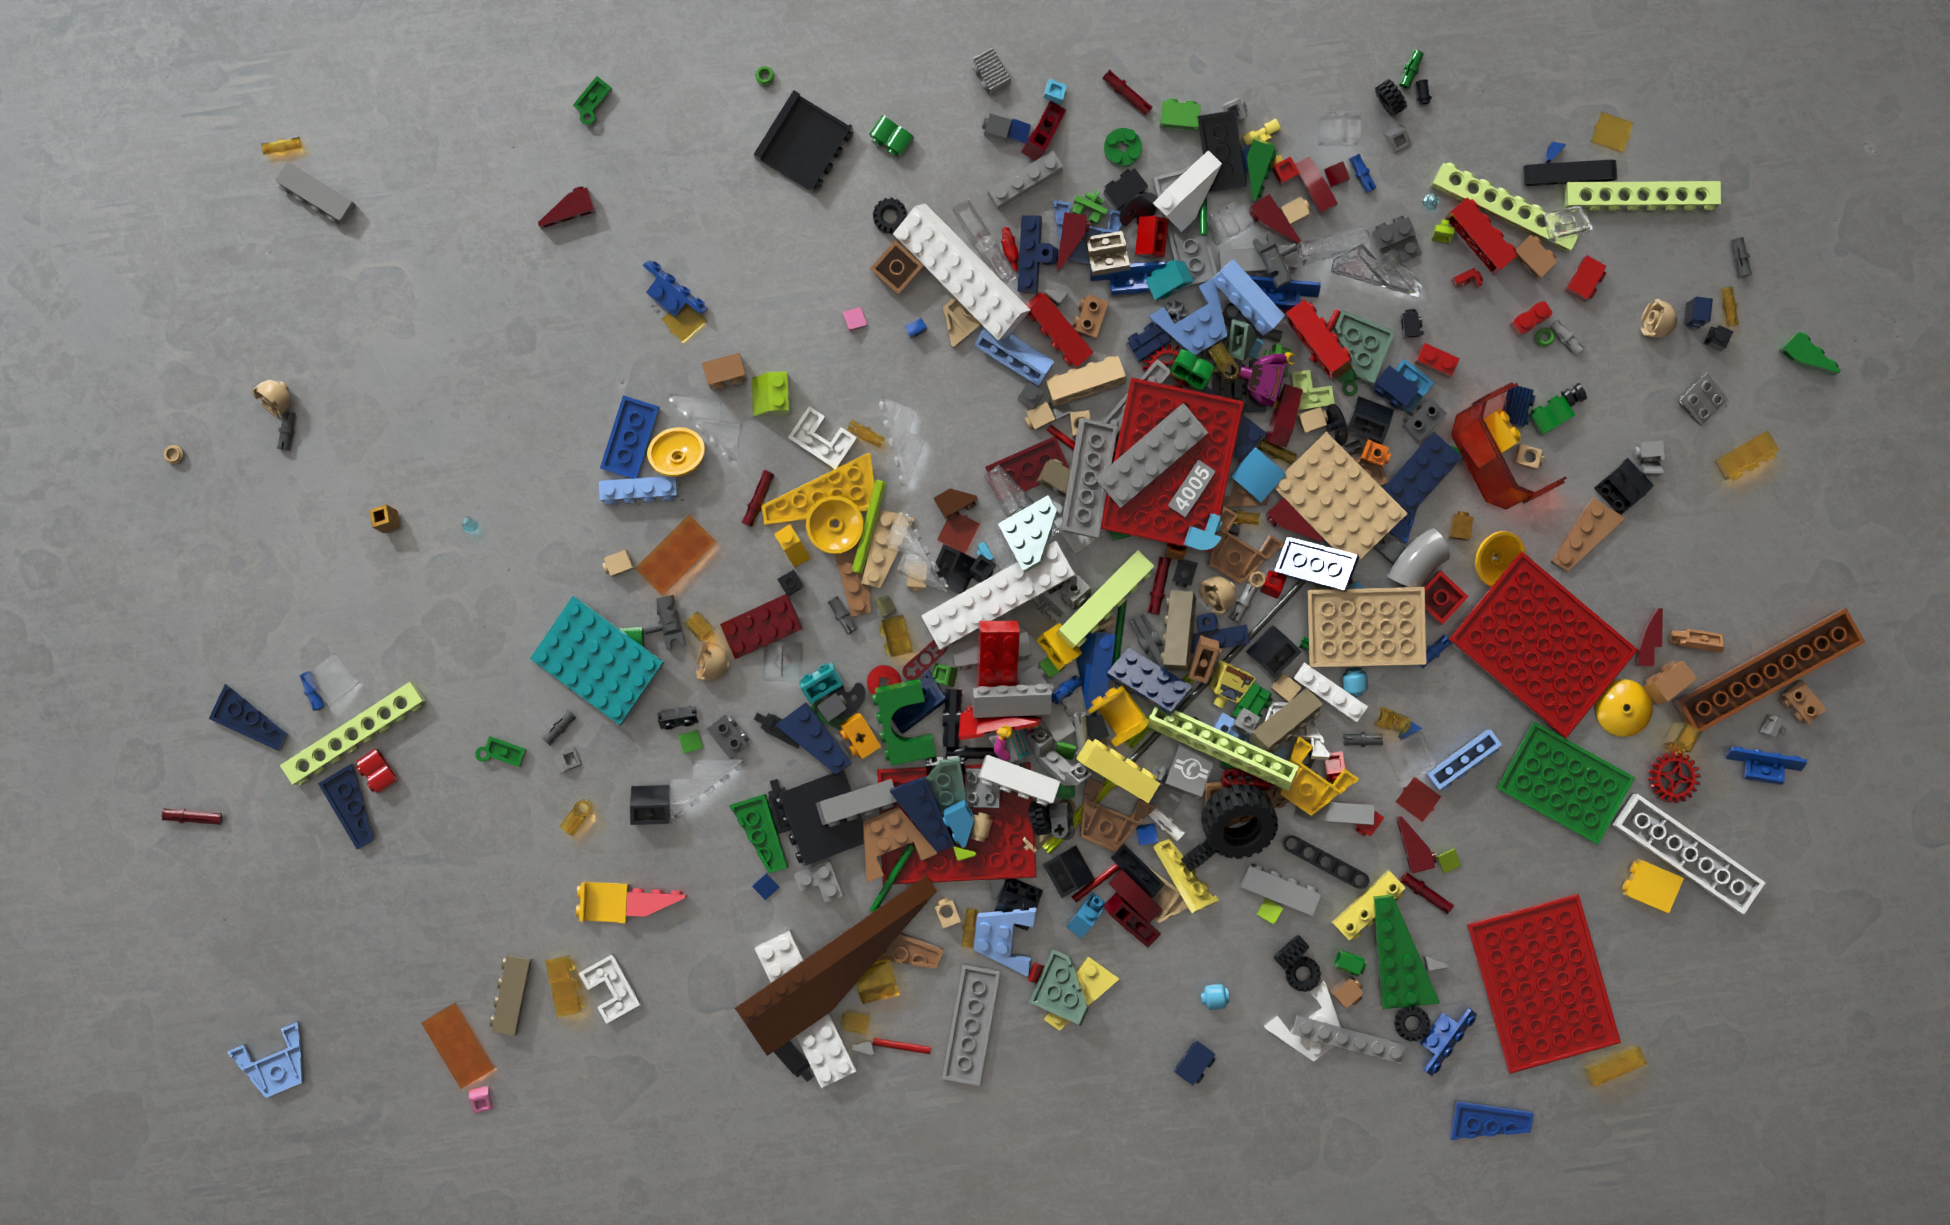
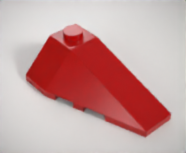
M970 705L960 714L959 740L984 737V734H988L991 731L997 734V730L1002 728L1003 725L1011 727L1012 730L1034 727L1041 724L1043 719L1042 717L1031 715L974 718L973 705Z

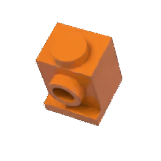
M1368 439L1360 460L1382 467L1384 463L1388 464L1391 453L1388 452L1389 447ZM1379 450L1381 455L1375 456L1374 451Z

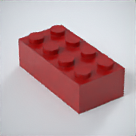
M1467 197L1450 211L1445 219L1449 220V224L1455 228L1454 230L1492 275L1495 276L1518 256L1515 253L1517 251L1511 243L1507 244L1503 239V233L1490 224L1492 222L1491 219L1478 210V204L1473 199L1470 200Z
M1304 299L1286 312L1287 323L1333 382L1351 369V354L1345 347L1342 349L1337 335L1334 332H1329L1328 324L1323 317L1319 319L1314 305L1311 302L1307 303Z
M979 621L976 688L980 686L998 687L1000 685L1017 686L1020 637L1018 621Z

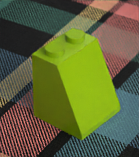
M787 371L767 372L752 378L753 416L791 415L790 376Z

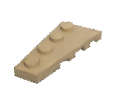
M879 510L861 584L876 588L881 587L915 517Z

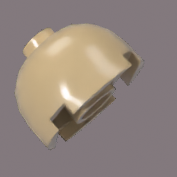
M1654 299L1655 302H1650L1643 312L1641 322H1644V328H1641V332L1643 335L1659 339L1668 336L1676 328L1677 315L1671 304Z
M266 380L252 390L255 399H261V406L276 417L278 415L279 418L282 417L290 407L291 397L288 392L289 388L282 381L278 383L275 380Z
M1215 576L1201 582L1202 586L1199 587L1201 598L1206 606L1211 605L1213 608L1212 613L1219 616L1232 608L1236 601V588L1231 581L1221 576Z
M705 642L706 645H702L697 659V664H700V670H696V677L703 681H714L719 679L724 674V671H728L730 661L727 660V654L722 647L714 643Z

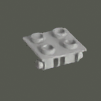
M1706 373L1700 377V380L1695 385H1692L1691 389H1688V392L1683 397H1680L1678 403L1682 407L1685 406L1700 426H1702L1728 398L1710 375Z
M1042 594L1016 608L1010 616L1015 621H1018L1035 639H1038L1054 625L1064 612Z
M1155 764L1151 773L1157 776L1156 781L1160 785L1149 803L1173 815L1184 793L1165 787L1164 783L1170 771Z
M966 769L965 794L969 807L1000 808V786L996 784L989 786L981 783L982 779L978 778L981 769Z

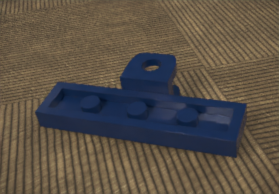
M1022 215L1018 292L1038 293L1039 264L1054 265L1058 262V248L1049 243H1041L1042 216Z
M1214 613L1197 616L1198 633L1193 634L1191 654L1195 652L1200 636L1219 641V648L1221 649L1250 644L1247 624L1219 629L1218 619ZM1206 618L1210 620L1209 625L1205 624Z

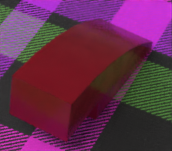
M1310 156L1297 162L1295 165L1300 172L1298 178L1309 199L1312 200L1318 214L1320 215L1336 207L1338 203Z
M1663 608L1653 611L1642 630L1637 646L1635 666H1654L1655 647H1662Z
M1122 869L1108 883L1148 923L1163 910Z

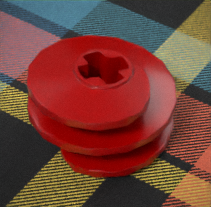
M888 665L875 667L867 677V688L871 695L876 694L875 688L881 687L879 685L881 677L889 679L888 685L901 683V677L897 670Z

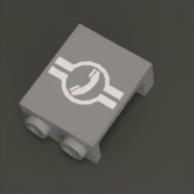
M1179 742L1164 786L1200 799L1215 758Z

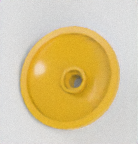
M681 427L671 428L659 433L651 441L647 455L651 467L656 472L668 477H679L691 473L701 464L705 455V446L702 438L693 430Z
M828 496L819 500L812 506L806 518V531L809 539L818 549L827 553L837 554L850 550L857 544L863 533L864 522L859 508L851 500L841 496ZM834 520H837L839 522L838 527H834L832 525V522Z
M1508 531L1495 532L1488 536L1480 545L1475 558V568L1478 577L1486 585L1492 586L1520 551L1526 554L1525 546L1517 535Z
M1620 679L1613 681L1596 701L1594 710L1598 723L1605 731L1615 736L1628 737L1641 732L1648 725L1652 716L1653 706L1651 698L1642 685L1632 680ZM1625 704L1629 706V710L1627 712L1623 709V706Z

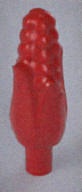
M1009 227L1002 228L1001 240L1005 261L1010 265L1011 272L1019 271L1017 266L1019 252L1015 243V236L1012 235Z

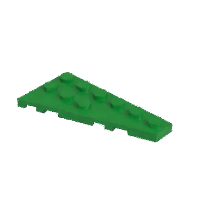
M1393 894L1373 896L1382 1009L1440 1004Z

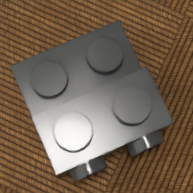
M1404 216L1393 219L1394 223L1386 225V223L1377 225L1375 227L1376 230L1372 232L1386 268L1422 254L1409 217L1404 218Z

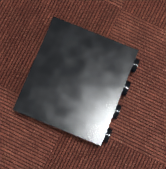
M793 90L753 155L757 160L811 193H814L815 189L819 190L824 182L822 178L825 173L829 174L834 166L832 162L835 157L839 158L844 150L842 146L845 141L849 142L854 134L852 132L853 127L851 124L847 125L801 97L800 93Z
M844 770L838 775L832 773L777 794L778 798H775L778 809H782L784 816H782L785 827H789L791 832L789 835L792 846H796L798 851L795 853L799 864L802 863L803 866L864 844L863 821L860 814H857V819L847 821L844 818L839 820L840 824L829 827L828 824L822 825L815 804L852 792Z

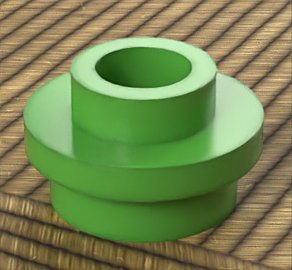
M767 66L760 67L755 74L757 82L764 86L771 84L774 80L773 70ZM767 73L769 76L767 79H762V74Z
M1541 328L1535 334V340L1540 346L1547 347L1554 342V332L1549 328ZM1542 334H1546L1548 336V339L1546 341L1542 340Z

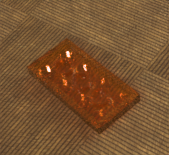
M688 515L635 569L663 596L716 541Z
M456 1002L421 1023L460 1089L495 1069Z

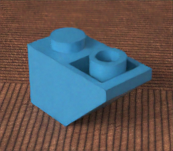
M964 799L946 808L943 817L946 827H950L953 831L952 837L954 841L960 843L962 848L966 847L974 823V814Z
M1092 892L1066 927L1082 939L1104 910L1106 902Z

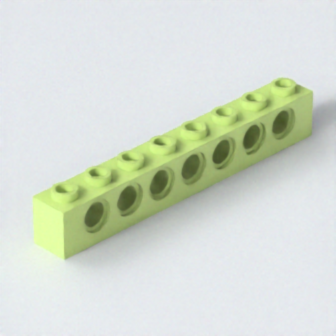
M1443 163L1431 187L1460 201L1465 200L1467 197L1470 200L1473 199L1479 206L1478 210L1533 237L1536 236L1540 240L1566 253L1572 250L1581 232V229L1577 228V224L1570 221L1566 223L1560 220L1561 217L1557 214H1548L1538 205H1529L1524 198L1519 196L1513 197L1509 195L1507 190L1491 186L1492 183L1482 179L1480 181L1474 178V174L1468 171L1462 172L1452 163ZM1451 178H1458L1460 184L1457 186L1453 185ZM1468 186H1475L1477 193L1471 194L1468 191ZM1485 194H1491L1494 197V202H1488L1485 199ZM1503 202H1508L1511 205L1510 211L1503 209ZM1521 210L1528 213V219L1520 217L1519 213ZM1537 219H1543L1545 227H1539ZM1555 227L1561 228L1562 236L1554 233Z
M1721 181L1567 182L1564 185V208H1570V211H1581L1582 208H1589V211H1600L1601 208H1608V211H1619L1620 208H1627V211H1637L1639 208H1646L1647 211H1656L1658 208H1665L1666 211H1674L1677 208L1692 211L1696 210V207H1703V210L1709 211L1715 210V207L1721 204ZM1639 192L1646 195V201L1639 199ZM1658 192L1665 195V201L1658 199ZM1677 192H1681L1684 195V201H1680L1677 198ZM1696 192L1703 194V201L1696 198ZM1581 193H1587L1589 201L1582 200ZM1600 193H1606L1608 201H1603L1600 198ZM1619 193H1625L1627 201H1622Z
M409 682L281 764L280 767L292 785L299 784L301 786L309 781L308 777L312 774L318 775L326 770L325 766L329 763L333 765L342 759L340 756L346 752L349 755L358 749L357 745L360 743L366 744L373 740V735L377 732L383 733L390 729L389 725L395 721L399 723L407 718L405 714L410 711L414 713L423 707L422 704L426 701L414 682ZM402 698L407 701V706L404 709H401L398 705L399 700ZM385 709H389L391 712V716L387 720L382 716V712ZM369 719H372L375 723L374 728L371 730L366 727V722ZM354 729L358 732L356 740L350 738V732ZM336 740L342 743V748L339 751L334 749V742ZM321 750L326 754L323 761H320L317 757L318 752ZM304 761L309 763V769L306 772L301 768V764Z
M1155 707L1149 717V728L1287 791L1290 790L1297 776L1299 766L1176 710L1169 716Z

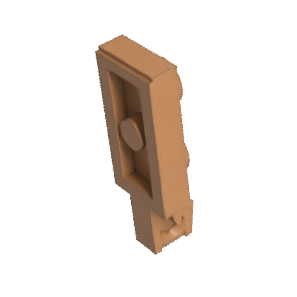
M1685 628V631L1671 630L1669 635V643L1673 645L1721 653L1724 650L1723 635L1719 633Z

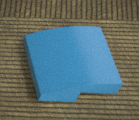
M1403 359L1395 370L1419 388L1415 396L1403 409V411L1409 414L1433 385L1434 381Z
M1254 447L1230 477L1258 502L1262 503L1286 473Z

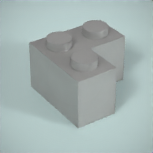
M830 859L793 874L800 892L818 885L825 903L844 896Z

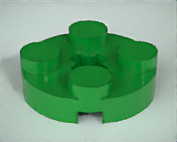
M1115 129L1107 135L1104 143L1106 158L1119 167H1127L1134 164L1142 151L1141 139L1132 129ZM1120 143L1128 145L1126 152H1122L1121 149L1118 150L1117 147L1120 146Z

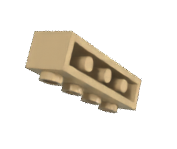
M1109 356L1101 362H1091L1083 368H1073L1065 374L1052 375L1046 380V385L1053 406L1056 407L1125 384L1126 375L1119 356Z

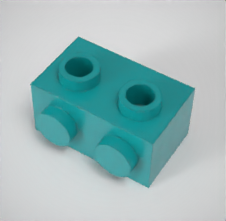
M1176 260L1166 263V267L1153 271L1151 273L1152 276L1146 279L1155 300L1166 299L1194 282L1185 261Z
M833 662L821 665L818 671L813 674L808 673L804 675L801 681H799L800 688L810 704L844 685L842 677Z

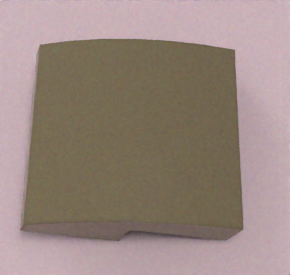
M1123 231L1085 237L1092 276L1130 270Z

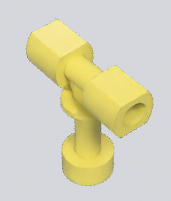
M1274 119L1264 124V128L1256 132L1252 130L1243 135L1242 140L1247 146L1252 145L1254 137L1270 142L1269 140L1272 139L1271 135L1280 131L1281 127L1277 119ZM1276 155L1274 162L1270 161L1269 166L1271 169L1274 165L1283 161L1281 155Z

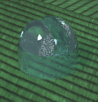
M1434 193L1427 194L1422 203L1425 207L1435 210L1439 204V197Z
M466 516L462 522V528L466 532L475 531L479 525L476 520L469 516Z

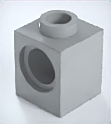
M1243 708L1237 715L1231 728L1248 737L1261 717Z

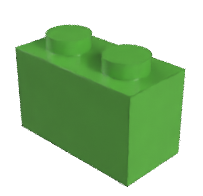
M1177 99L1163 101L1159 127L1197 131L1199 127L1197 116L1200 115L1201 105H1197L1195 101L1180 103Z

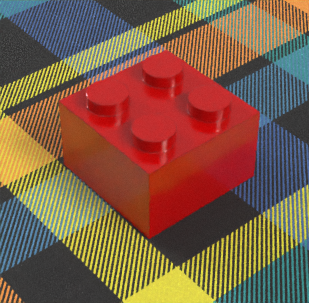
M1441 570L1437 571L1423 586L1425 587V613L1438 625H1443L1469 597Z

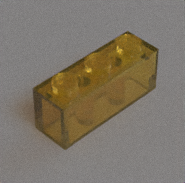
M1767 430L1714 461L1724 479H1732L1734 481L1743 476L1742 472L1748 469L1750 472L1760 466L1758 462L1762 460L1767 462L1776 457L1775 453L1779 451V448Z
M1686 722L1672 723L1661 743L1665 744V749L1670 752H1691L1702 731Z
M570 955L545 960L557 1018L580 1013L582 1007H584V1001L582 996L578 994L580 983L578 977L574 976L573 970L576 969L574 958H571Z
M1634 1044L1582 1068L1589 1084L1595 1088L1646 1065L1647 1062L1640 1046Z

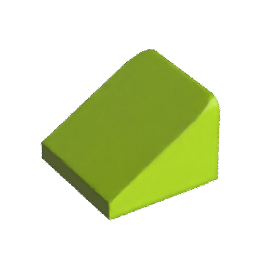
M954 846V851L959 861L977 855L976 851Z
M1455 848L1436 856L1444 874L1462 866Z
M1265 898L1257 915L1274 925L1284 908Z

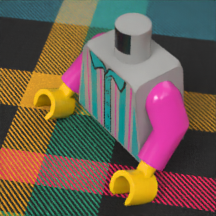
M1003 725L1002 728L997 730V735L989 737L994 753L1000 760L1012 762V764L1026 769L1023 758L1032 754L1027 735L1034 731L1033 727L1012 730L1011 727Z

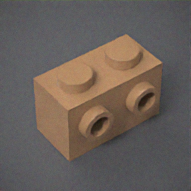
M1530 235L1516 248L1517 252L1515 253L1518 255L1516 259L1539 280L1558 261L1555 259L1556 256L1552 251L1546 250L1542 246L1543 243L1538 237Z
M1088 294L1086 299H1081L1078 309L1082 311L1080 317L1076 316L1073 327L1076 328L1075 330L1079 335L1094 340L1097 339L1109 301Z
M1200 636L1188 671L1190 679L1207 684L1209 677L1213 676L1215 660H1218L1221 654L1219 641Z
M1796 680L1779 694L1783 698L1781 700L1788 709L1791 708L1794 711V717L1799 723L1810 724L1826 710L1803 680Z
M1348 976L1330 990L1331 994L1346 1009L1351 1004L1356 1005L1362 1000L1361 995L1364 994L1361 990L1363 986L1356 978Z

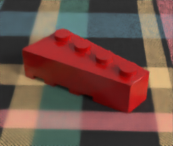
M1039 292L1025 304L1030 309L1027 317L1037 324L1038 330L1044 337L1047 336L1051 340V346L1057 352L1060 351L1064 355L1062 359L1068 366L1078 367L1094 353L1046 294Z

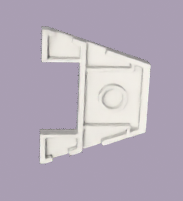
M1271 702L1265 721L1284 707L1287 702ZM1310 719L1307 722V726L1301 731L1297 730L1294 732V736L1290 740H1296V737L1299 736L1305 741H1310V744L1313 746L1311 749V759L1328 760L1330 757L1329 752L1326 750L1324 739L1317 728L1316 719Z
M1322 981L1310 991L1321 1008L1308 1018L1340 1027L1326 983ZM1278 1016L1264 1025L1268 1031L1313 1062L1334 1047L1330 1044L1293 1035L1292 1030L1289 1031Z

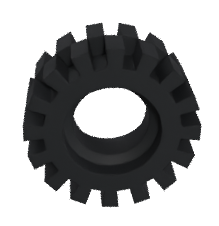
M1390 79L1375 87L1376 96L1391 116H1395L1407 108V102L1404 100L1402 92Z
M892 197L890 199L884 198L883 201L880 200L875 205L873 211L875 225L886 234H893L907 217V210L904 204ZM894 209L898 214L896 221L892 223L886 222L883 219L884 211Z
M1033 801L1029 804L1030 807L1028 808L1030 812L1028 813V817H1030L1029 822L1032 823L1031 828L1034 829V833H1037L1038 836L1052 833L1049 806L1052 804L1044 806Z
M1206 839L1189 851L1181 860L1191 872L1212 857L1216 851L1210 847Z
M1297 935L1284 945L1273 958L1285 970L1297 961L1310 946L1300 935Z
M1306 956L1299 957L1297 961L1285 970L1288 984L1297 991H1311L1314 987L1318 986V982L1321 980L1319 965L1313 959ZM1303 966L1307 967L1311 973L1310 978L1304 982L1299 981L1296 977L1297 969Z
M1417 1006L1403 1007L1402 1010L1398 1011V1015L1395 1016V1030L1403 1039L1416 1042L1419 1039H1423L1425 1035H1428L1431 1022L1428 1014ZM1410 1016H1415L1419 1019L1420 1025L1415 1031H1409L1405 1026V1021Z

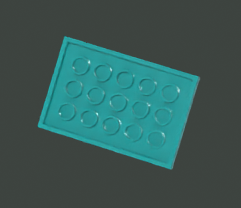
M575 596L571 597L530 657L533 662L618 725L624 723L665 663Z

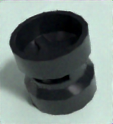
M1579 382L1574 384L1572 388H1566L1561 391V395H1564L1571 407L1576 402H1582L1587 399L1586 392Z

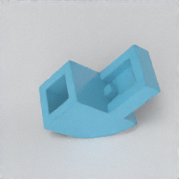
M1210 514L1205 531L1190 527L1183 545L1197 550H1208L1215 547L1221 540L1220 536L1214 535L1215 531L1218 532L1220 530L1222 521L1219 520L1221 516Z

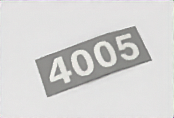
M1198 460L1168 506L1186 517L1216 471Z

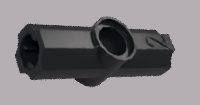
M945 689L948 701L945 702V709H943V747H959L962 690Z

